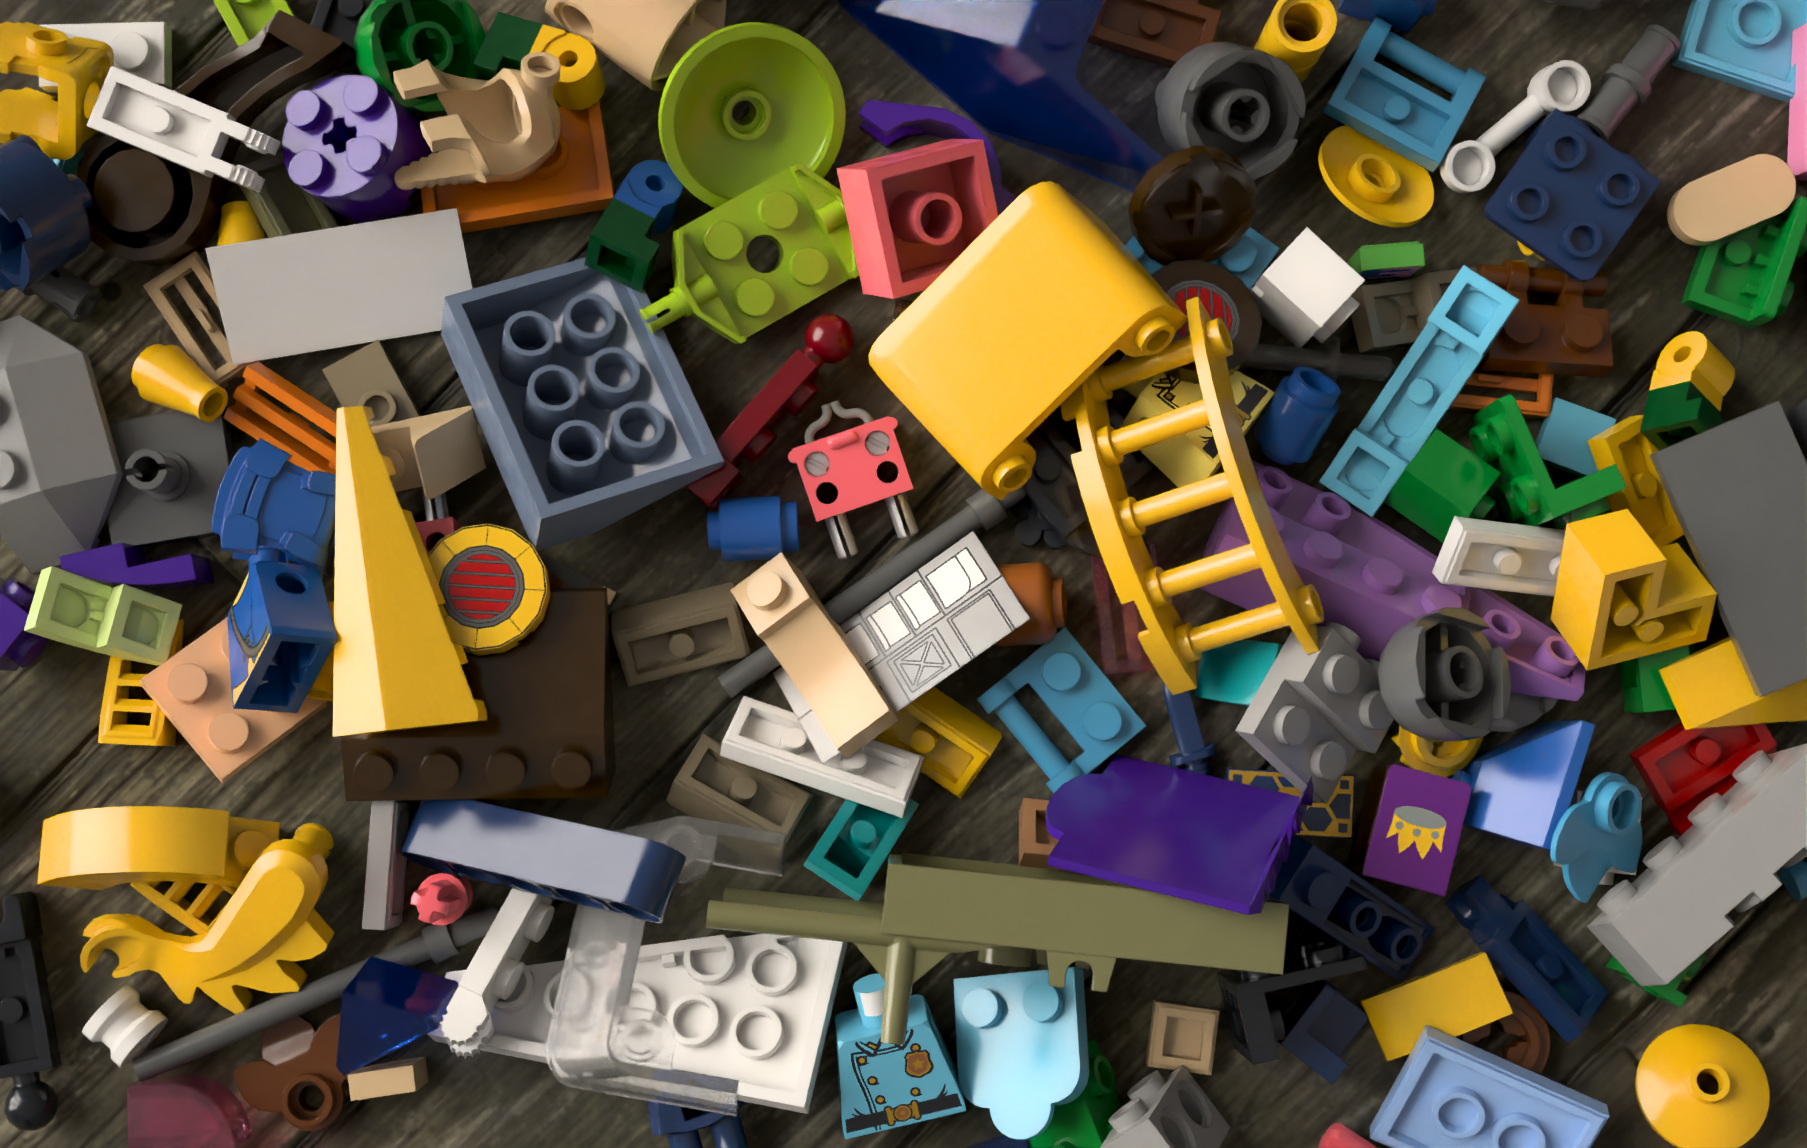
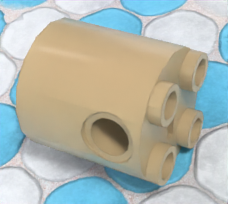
M547 0L545 13L571 33L587 39L596 51L648 88L659 92L664 89L675 65L693 45L712 32L725 27L726 0Z

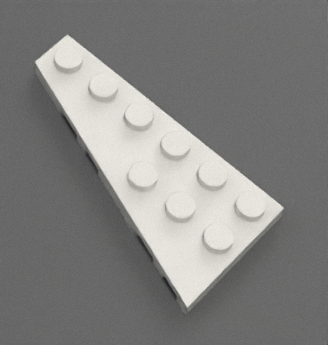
M723 934L624 948L623 953L593 957L590 953L565 956L564 961L527 966L524 962H520L523 964V970L519 982L509 998L504 1000L499 997L490 1013L494 1032L489 1041L484 1042L485 1048L480 1050L808 1114L848 942L771 934L726 938ZM466 970L446 972L428 1031V1035L435 1042L447 1044L441 1032L442 1026L440 1022L443 1021L442 1015L448 1013L446 1008L459 987L458 984Z

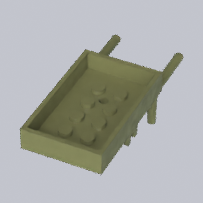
M890 851L884 903L725 887L723 901L709 900L706 928L855 943L885 981L880 1042L903 1045L906 1038L912 984L950 953L978 950L977 961L1003 966L1030 967L1032 949H1035L1037 964L1048 965L1050 986L1064 988L1066 970L1070 964L1075 962L1076 968L1089 969V966H1091L1093 972L1091 990L1107 992L1116 958L1283 975L1289 904L1268 896L1261 913L1246 915L1072 871Z

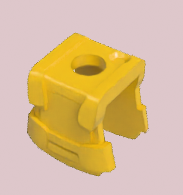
M29 22L1 23L0 73L16 72L28 74L58 83V102L55 101L54 96L29 87L21 90L5 89L0 91V143L4 144L21 135H26L32 138L49 158L68 160L76 155L89 138L95 133H99L86 125L110 67L114 66V53L111 46L105 42L88 38L73 37L70 39L62 31Z

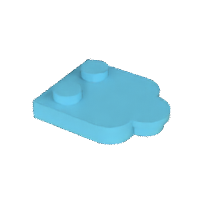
M1068 967L1064 988L1049 985L1048 970L954 979L958 1082L962 1093L974 1105L989 1108L993 1123L1007 1137L1028 1140L1039 1136L1047 1129L1053 1118L1054 1105H1063L1075 1100L1084 1091L1088 1082L1089 1058L1083 970L1076 967Z

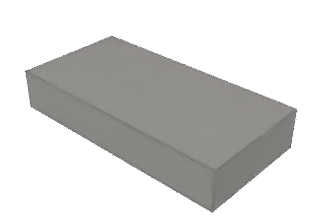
M411 801L371 802L362 929L387 930L402 923L407 858L402 856L399 851L410 826Z

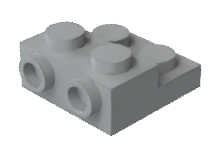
M1328 622L1325 626L1316 625L1319 651L1308 655L1293 631H1291L1235 730L1301 793L1312 776L1313 801L1325 804L1329 801L1355 751L1376 753L1394 720L1389 714L1380 692L1378 678L1380 662L1363 658L1357 652L1361 644L1360 637L1349 628L1334 622Z

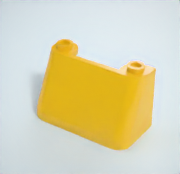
M1048 181L1033 185L1020 194L878 337L872 345L868 357L869 364L884 384L986 493L999 500H1003L1010 492L1022 487L1031 477L1032 468L1036 461V451L1026 438L1117 349L1132 357L1155 355L1171 343L1175 333L1188 321V317L1101 218L1059 184Z

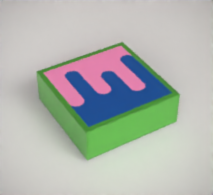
M1419 241L1364 245L1347 262L1365 281L1412 278L1425 266L1423 243L1419 244Z

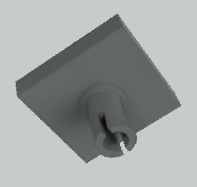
M227 407L217 419L211 422H204L193 415L180 411L108 422L123 473L108 515L112 545L123 542L144 548L218 535L212 531L215 500L225 472L234 458L229 422L223 418Z

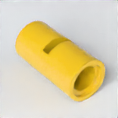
M1278 0L1254 49L1266 52L1284 61L1291 67L1300 83H1302L1313 70L1335 33L1337 16L1334 6L1330 0Z

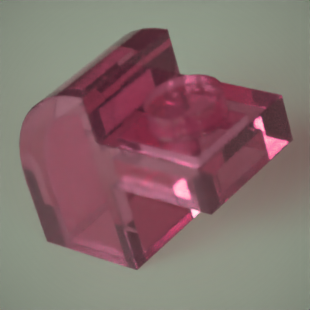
M196 1075L156 1076L144 1082L139 1080L127 1086L128 1148H234L251 1138V1127L244 1107L228 1088L217 1081Z

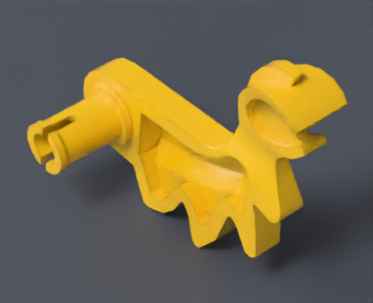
M306 823L297 828L292 839H282L271 843L260 854L213 927L206 933L191 937L176 935L163 931L140 916L131 914H105L94 918L84 929L82 935L90 937L80 955L83 972L87 973L105 948L110 949L119 957V965L112 974L114 978L130 976L134 972L143 970L155 971L162 976L177 998L184 1004H190L199 991L202 990L234 1014L247 1010L252 1002L253 996L247 988L267 993L298 992L306 980L307 974L294 961L312 959L327 949L334 936V931L314 909L328 881V867L324 859L331 853L329 849L333 848L332 835L320 824Z

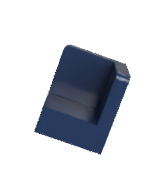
M1324 979L1314 981L1283 1019L1285 1039L1277 1040V1042L1333 1085L1348 1066L1340 1058L1341 1054L1367 1022L1368 1017L1365 1012L1339 993L1338 989Z

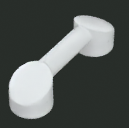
M1562 60L1539 70L1531 79L1527 88V97L1475 141H1464L1448 148L1439 164L1440 175L1444 183L1451 190L1458 193L1474 192L1489 184L1495 172L1494 156L1543 115L1548 116L1555 108L1566 113L1579 108L1585 103L1591 89L1590 77L1585 68L1577 62Z

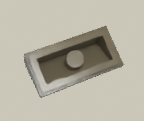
M732 582L612 612L611 633L628 687L746 658L751 655L740 607L730 591L734 588V584Z
M702 734L673 781L666 799L667 802L766 859L777 862L814 795L780 776L720 756L722 744Z

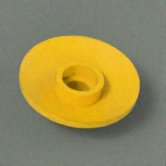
M1347 125L1331 131L1322 142L1319 149L1318 162L1324 181L1337 199L1360 217L1382 226L1402 228L1418 223L1430 211L1434 201V187L1426 168Z
M1688 1024L1672 1028L1652 1041L1642 1054L1636 1070V1096L1645 1119L1657 1134L1678 1148H1739L1755 1136L1767 1116L1770 1090L1762 1064L1744 1042L1723 1029L1702 1024ZM1706 1073L1716 1079L1718 1083L1717 1094L1709 1095L1700 1090L1697 1085L1698 1074Z

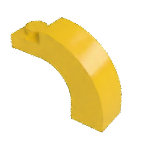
M166 806L104 807L58 814L43 820L37 885L101 891L124 883L178 881L239 887L260 854L271 843L279 841L280 822L229 816L230 811Z

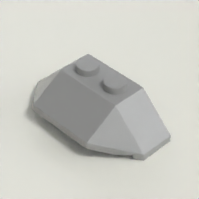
M18 315L0 322V535L31 574L38 575L45 568L51 566L61 567L59 556L98 547L100 539L97 537L110 513L123 473L88 353L39 326L29 318Z

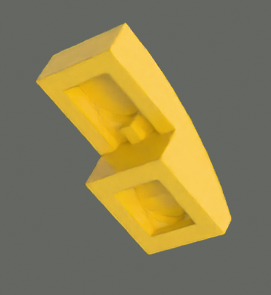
M1482 951L1425 976H1416L1359 1000L1364 1012L1367 1014L1370 1026L1386 1061L1410 1054L1426 1025L1456 1037L1513 1014L1486 952Z

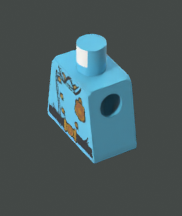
M879 973L857 980L853 985V990L858 1008L840 1012L835 1016L839 1101L845 1139L966 1111L963 1093L958 1082L957 1068L924 996L911 995L905 1044L897 1045L880 1042L885 981Z

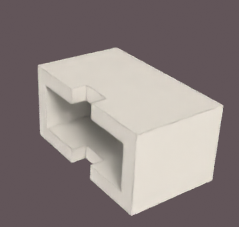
M1306 227L1261 275L1250 292L1257 301L1260 314L1300 349L1312 336L1322 344L1357 309L1360 303L1351 295L1365 279Z

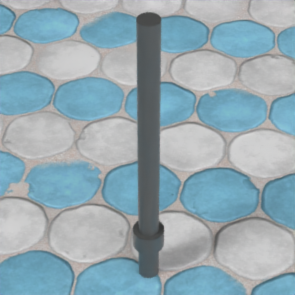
M1019 488L1010 492L1003 500H999L986 493L983 489L979 490L965 500L968 505L966 508L823 606L830 617L840 625L972 531L975 532L981 527L988 531L1006 519L1008 516L1005 511L1027 497V495ZM765 644L724 672L718 679L729 696L733 698L781 664Z
M494 904L463 917L454 923L444 926L428 925L421 929V936L301 986L298 992H287L136 1056L132 1059L134 1071L138 1079L144 1082L430 959L437 964L461 954V946L486 936L500 908L497 904Z

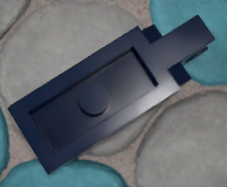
M1481 875L1459 886L1445 904L1464 928L1470 929L1469 935L1474 943L1479 944L1477 947L1482 952H1486L1491 962L1566 1042L1582 1036L1609 996V991L1523 899L1514 903L1503 894L1499 895Z

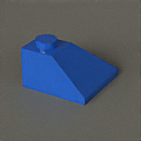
M1584 720L1547 721L1474 757L1466 765L1464 771L1458 769L1452 779L1467 783L1472 789L1463 826L1520 846L1551 851L1554 831L1561 817L1570 807L1595 724Z

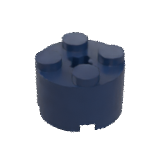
M21 135L12 141L0 145V290L8 291L15 286H19V290H22L85 252L90 240V227L86 210L91 208L93 203L85 183L76 175H65L42 152L38 144L26 135Z

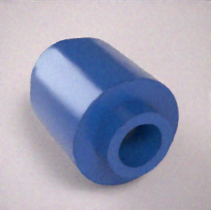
M1297 367L1291 376L1283 377L1253 430L1256 439L1260 443L1259 448L1262 453L1269 459L1283 465H1290L1293 462H1307L1339 410L1337 399L1341 391L1338 385L1325 374L1309 367Z
M781 496L721 498L719 500V511L708 512L709 549H721L723 562L771 560L780 552L783 554L800 552L797 501L782 502Z

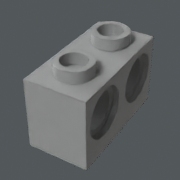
M1182 1065L1164 1077L1161 1076L1158 1070L1153 1071L1138 1081L1127 1092L1131 1101L1117 1110L1108 1120L1113 1128L1100 1148H1219L1230 1126L1186 1067Z

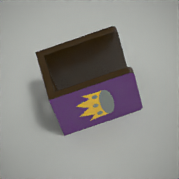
M1379 763L1374 764L1371 768L1347 868L1352 872L1445 896L1471 795V786L1464 782L1397 764L1389 766Z

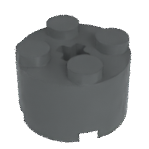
M1212 42L1192 49L1174 64L1155 90L1159 127L1165 142L1173 153L1193 146L1219 147L1235 155L1252 179L1267 175L1287 160L1298 142V139H1295L1300 118H1305V95L1301 83L1291 67L1284 61L1266 52L1231 42Z

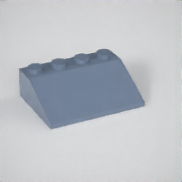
M586 257L445 296L441 336L528 538L536 551L595 533L721 468L724 463V459L663 328L652 334L645 325L657 318V315L648 320L641 318L639 310L651 305L645 289L642 293H639L585 266Z

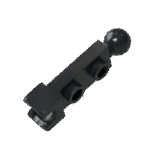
M32 891L8 895L3 900L4 919L0 925V1079L8 1077L13 1079L14 1087L7 1095L4 1106V1113L9 1123L20 1130L37 1131L46 1127L52 1121L58 1107V1097L54 1089L41 1081L39 1071L62 1065L39 938V936L43 935L38 900Z

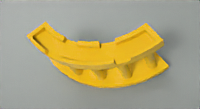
M1198 296L1186 300L1190 335L1172 341L1164 350L1155 355L1131 356L1106 366L1102 364L1060 405L1062 418L1066 422L1076 419L1082 451L1072 454L1071 459L1083 503L1103 561L1121 604L1131 601L1135 602L1148 629L1139 632L1138 639L1172 695L1197 688L1195 661L1202 658V652L1290 625L1294 635L1308 655L1319 651L1316 624L1324 621L1322 603L1315 587L1312 584L1304 586L1282 542L1264 498L1247 448L1234 400L1226 357L1233 355L1230 334L1220 317L1211 319ZM1195 361L1203 395L1202 400L1116 430L1110 425L1107 400L1112 398L1114 390ZM1209 425L1211 426L1223 465V473L1140 501H1136L1133 497H1128L1119 463L1123 462L1125 454ZM1234 498L1250 540L1249 544L1163 571L1159 566L1154 567L1142 535L1145 534L1146 526ZM1262 568L1277 601L1193 627L1189 622L1185 624L1182 622L1172 604V596Z

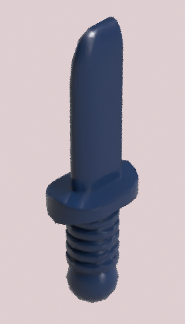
M1164 683V699L1180 752L1169 756L1172 767L1186 765L1184 770L1212 776V773H1209L1211 768L1207 767L1209 761H1206V759L1217 756L1218 752L1215 743L1204 745L1190 692L1186 691L1172 695Z

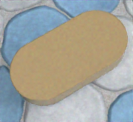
M1758 154L1698 178L1679 189L1672 196L1667 207L1669 227L1679 240L1693 246H1706L1765 222L1787 209L1796 193L1795 176L1787 163L1773 155Z

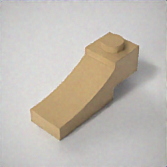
M782 552L730 590L756 634L774 654L822 724L837 750L844 756L850 757L900 720L843 629L830 617L804 574Z

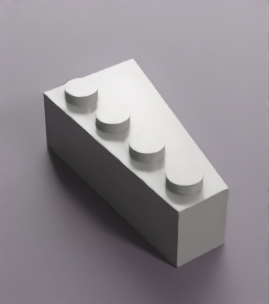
M1807 743L1768 755L1763 750H1760L1748 757L1732 773V776L1738 782L1723 796L1719 793H1714L1690 812L1687 818L1693 825L1677 840L1674 836L1664 839L1647 853L1642 862L1648 868L1633 883H1630L1627 879L1621 881L1598 901L1597 906L1602 912L1587 927L1640 986L1668 984L1734 927L1733 920L1727 915L1733 908L1741 913L1752 908L1760 901L1763 902L1782 885L1780 877L1775 872L1781 867H1791L1807 856Z

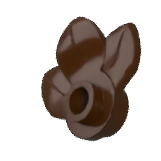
M339 1013L325 1021L317 1030L313 1023L299 1015L262 1032L263 1060L249 1062L233 1071L235 1082L244 1100L258 1111L282 1112L286 1120L300 1130L317 1131L334 1123L341 1115L345 1105L346 1094L343 1083L348 1078V1074L354 1071L359 1059L357 1033L350 1019L344 1013ZM308 1086H316L323 1092L324 1102L320 1108H313L307 1104L305 1091Z

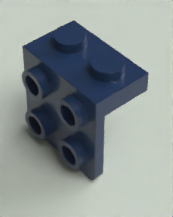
M1555 108L1536 126L1523 144L1524 152L1486 203L1484 213L1490 222L1574 281L1586 282L1596 275L1661 181L1647 172L1644 166L1635 158L1617 151L1594 135L1585 123Z

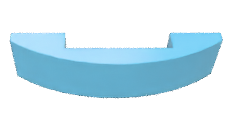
M1463 265L1428 317V323L1358 428L1352 431L1319 482L1373 517L1384 503L1405 468L1430 438L1520 300Z

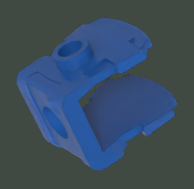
M259 438L257 443L251 448L241 447L225 472L214 505L212 531L220 535L221 550L234 552L232 558L249 560L253 554L258 555L260 550H281L286 554L289 561H293L295 564L313 566L320 571V575L329 577L333 568L332 560L335 554L336 475L322 471L309 472L289 462L293 455L262 438Z

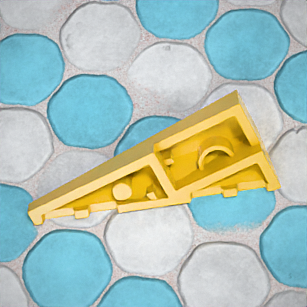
M367 406L337 408L334 626L337 641L334 645L333 737L487 720V710L484 702L473 698L462 669V665L468 663L462 645L452 643L439 606L446 602L411 511L401 508L390 478L396 475L390 457L381 455L370 427L369 420L375 417L373 410Z

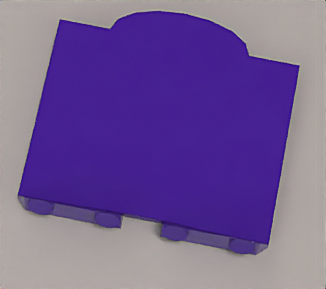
M1115 754L1103 774L1089 773L1074 777L1062 784L1051 796L1046 809V828L1050 835L1059 841L1049 855L1048 866L1246 915L1261 913L1270 892H1274L1276 878L1281 869L1282 861H1288L1292 842L1296 833L1299 834L1301 831L1307 805L1312 806L1314 789L1312 776L1299 797Z

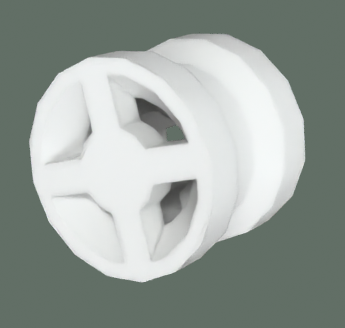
M128 984L112 995L94 1013L84 1026L82 1033L91 1042H103L111 1050V1060L122 1068L129 1064L134 1057L138 1056L165 1027L168 1018L159 1010H148L140 1003L139 992Z

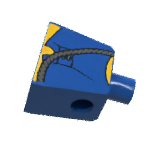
M264 549L258 551V555L253 554L249 558L248 574L228 614L227 624L233 709L298 713L337 641L336 630L320 571L310 565L288 563L286 554L281 550Z

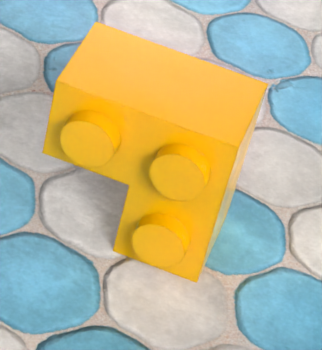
M1628 509L1567 523L1550 619L1588 671L1705 641L1717 592L1678 543L1657 547Z

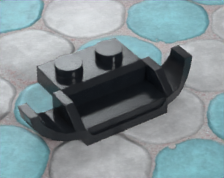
M1107 400L1110 425L1115 430L1119 429L1124 418ZM1058 406L1026 438L1036 451V461L1032 468L1031 477L1020 488L1056 529L1064 543L1088 556L1102 558L1083 503L1071 459L1072 454L1082 451L1076 419L1066 422L1062 418L1061 407ZM1140 450L1125 454L1123 462L1119 463L1127 492L1157 469ZM1142 535L1149 555H1151L1150 547L1146 541V538L1144 537V535Z

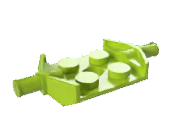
M798 162L673 231L671 259L674 287L669 289V295L644 309H640L639 313L643 320H648L666 309V313L645 324L652 334H655L656 331L682 316L685 318L693 316L717 334L735 344H741L746 341L747 337L843 282L858 277L859 272L841 190ZM757 236L772 240L778 248V262L767 273L754 270L747 260V247Z

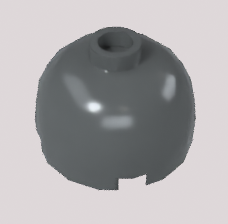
M1441 608L1411 620L1398 628L1389 639L1380 656L1378 669L1380 692L1389 714L1404 730L1429 742L1466 741L1484 737L1491 732L1487 730L1491 723L1495 720L1503 719L1509 708L1512 686L1508 659L1502 646L1491 648L1487 637L1481 632L1490 627L1478 615L1465 608Z

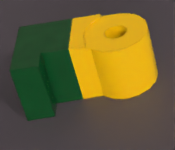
M501 12L497 13L473 62L479 79L489 81L503 68L521 70V60L529 53L546 52L552 54L560 61L561 65L560 79L553 85V96L559 105L570 110H581L591 107L599 101L606 87L602 68H600L596 51L587 39L562 29Z
M1690 331L1676 336L1668 342L1658 358L1656 370L1653 371L1640 432L1658 450L1725 423L1720 417L1722 400L1733 384L1735 369L1704 334Z

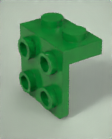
M1511 394L1495 400L1472 416L1474 428H1471L1469 431L1472 446L1486 463L1490 462L1492 467L1501 472L1497 478L1500 486L1495 488V495L1503 515L1509 522L1516 521L1517 524L1537 526L1552 520L1555 529H1563L1567 523L1590 518L1611 509L1606 496L1627 488L1617 465L1614 464L1555 489L1520 408Z

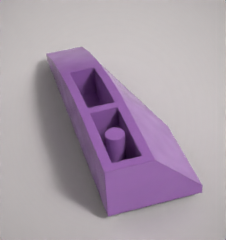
M1252 460L1264 498L1288 555L1304 586L1312 584L1320 597L1324 611V621L1316 625L1325 626L1328 622H1334L1349 628L1361 639L1357 652L1362 657L1380 662L1382 651L1395 631L1401 626L1427 612L1441 608H1465L1481 617L1490 627L1481 632L1487 637L1491 648L1502 646L1509 664L1512 684L1511 693L1578 701L1584 694L1586 669L1561 634L1489 589L1441 584L1432 573L1438 557L1377 518L1371 517L1358 507L1347 503L1342 497L1334 493L1318 490L1289 477L1285 472L1276 467L1265 466ZM1234 498L1225 501L1206 544L1203 558L1250 543ZM1262 568L1199 588L1247 610L1277 602Z

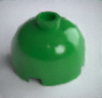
M373 0L360 17L354 38L356 64L362 76L372 78L410 112L445 111L436 93L406 100L403 99L394 83L393 72L411 68L428 59L436 69L444 73L477 79L478 74L473 66V62L486 35L475 10L465 0Z

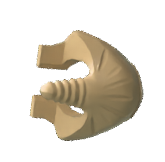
M546 52L529 53L521 60V70L503 68L489 81L444 73L436 69L428 59L411 68L394 71V83L403 99L406 100L436 93L448 115L420 122L422 135L431 151L439 152L431 153L428 157H421L419 161H412L409 166H402L394 175L397 187L402 190H412L413 188L421 189L425 186L434 187L435 185L515 181L534 172L549 156H552L561 133L560 110L553 96V85L560 79V61L554 55Z

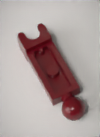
M825 314L811 321L805 332L804 341L806 347L802 351L797 349L715 441L724 459L723 466L685 486L711 510L714 511L719 506V500L726 498L742 481L743 476L737 467L745 458L751 464H754L774 443L777 435L771 429L788 411L794 417L797 416L815 397L819 387L813 382L819 376L818 370L824 363L832 364L842 361L850 354L854 347L855 335L852 326L846 319L835 314Z

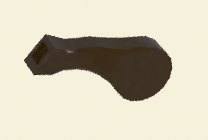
M278 10L253 39L203 66L173 91L226 112L235 117L237 123L250 128L254 120L274 101L302 84L330 74L356 56L355 48L296 17ZM106 134L93 142L79 161L76 176L85 183L92 197V207L86 210L90 227V240L109 255L154 267L176 264L194 251L200 252L218 230L221 219V207L225 203L229 180L214 174L210 178ZM229 137L220 160L232 164L241 142Z

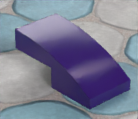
M122 542L59 556L61 569L79 576L119 585L126 584L140 588L171 589L214 583L210 558L194 554L146 563L142 547Z

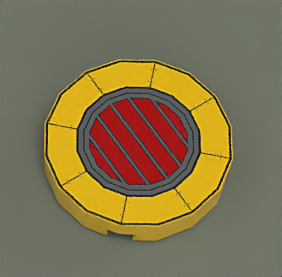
M492 524L462 527L440 539L428 554L446 602L439 606L452 643L462 645L464 652L478 656L506 652L519 644L518 641L526 638L530 631L533 633L543 621L551 596L548 571L534 546L514 530Z

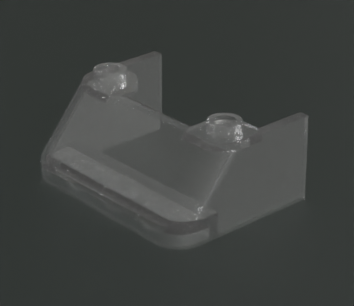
M676 816L613 830L614 832L662 843L686 856L677 883H690L698 880L708 872L712 865L782 877L786 833L688 816ZM577 904L545 1047L546 1060L552 1075L560 1083L571 1088L737 1116L739 1080L672 1069L676 1039L670 1022L662 1014L654 1010L628 1006L646 921Z

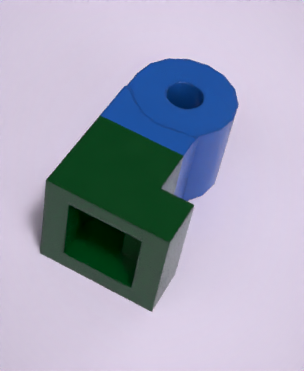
M645 160L636 164L620 185L590 235L584 265L639 293H642L651 278L660 244L653 241L655 235L667 231L673 224L683 185L674 175L668 163L658 160Z

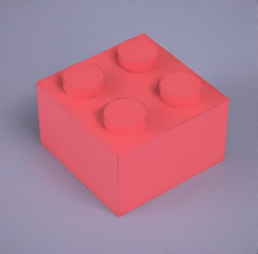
M947 139L836 168L863 294L895 299L926 290L998 217L983 139Z

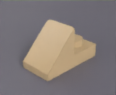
M471 405L371 427L381 455L390 457L395 468L396 475L390 478L395 492L423 486L426 500L434 499L486 468Z

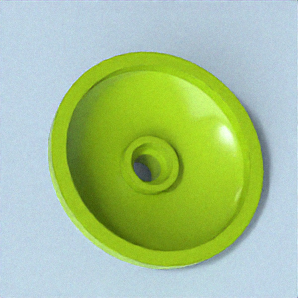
M747 22L727 26L712 32L693 45L672 70L662 93L658 113L660 142L672 172L690 193L713 208L720 206L798 162L824 178L840 150L846 121L843 90L839 78L826 56L809 40L796 32L782 26L762 22ZM740 101H748V114L741 120H734L732 117L734 106Z

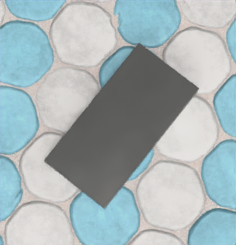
M1776 401L1650 454L1700 571L1717 592L1716 607L1756 696H1765L1807 678V462L1780 402Z

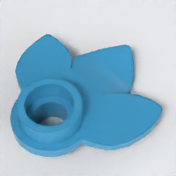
M1604 772L1596 776L1584 789L1580 802L1568 808L1561 817L1552 837L1551 860L1554 863L1562 864L1564 882L1568 890L1576 900L1583 903L1588 902L1611 866L1629 873H1634L1637 869L1642 846V828L1638 822L1642 810V798L1638 788L1633 784H1629L1628 780L1620 774Z

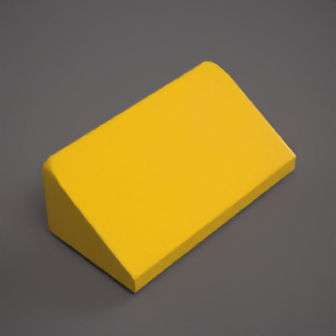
M933 687L898 711L896 714L900 720L873 740L924 756L920 772L961 799L994 752L1002 738V733Z

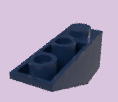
M1295 836L1289 849L1288 861H1282L1281 869L1276 878L1274 892L1269 894V896L1289 904V911L1338 943H1344L1345 947L1365 955V959L1401 983L1435 930L1433 926L1315 845L1298 836Z

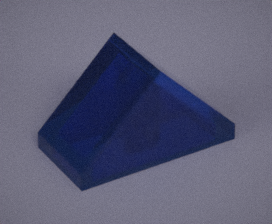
M371 956L342 993L336 1067L343 1076H346L438 1029L441 1025L440 1022L443 1021L442 1015L448 1013L446 1008L459 987L458 982Z

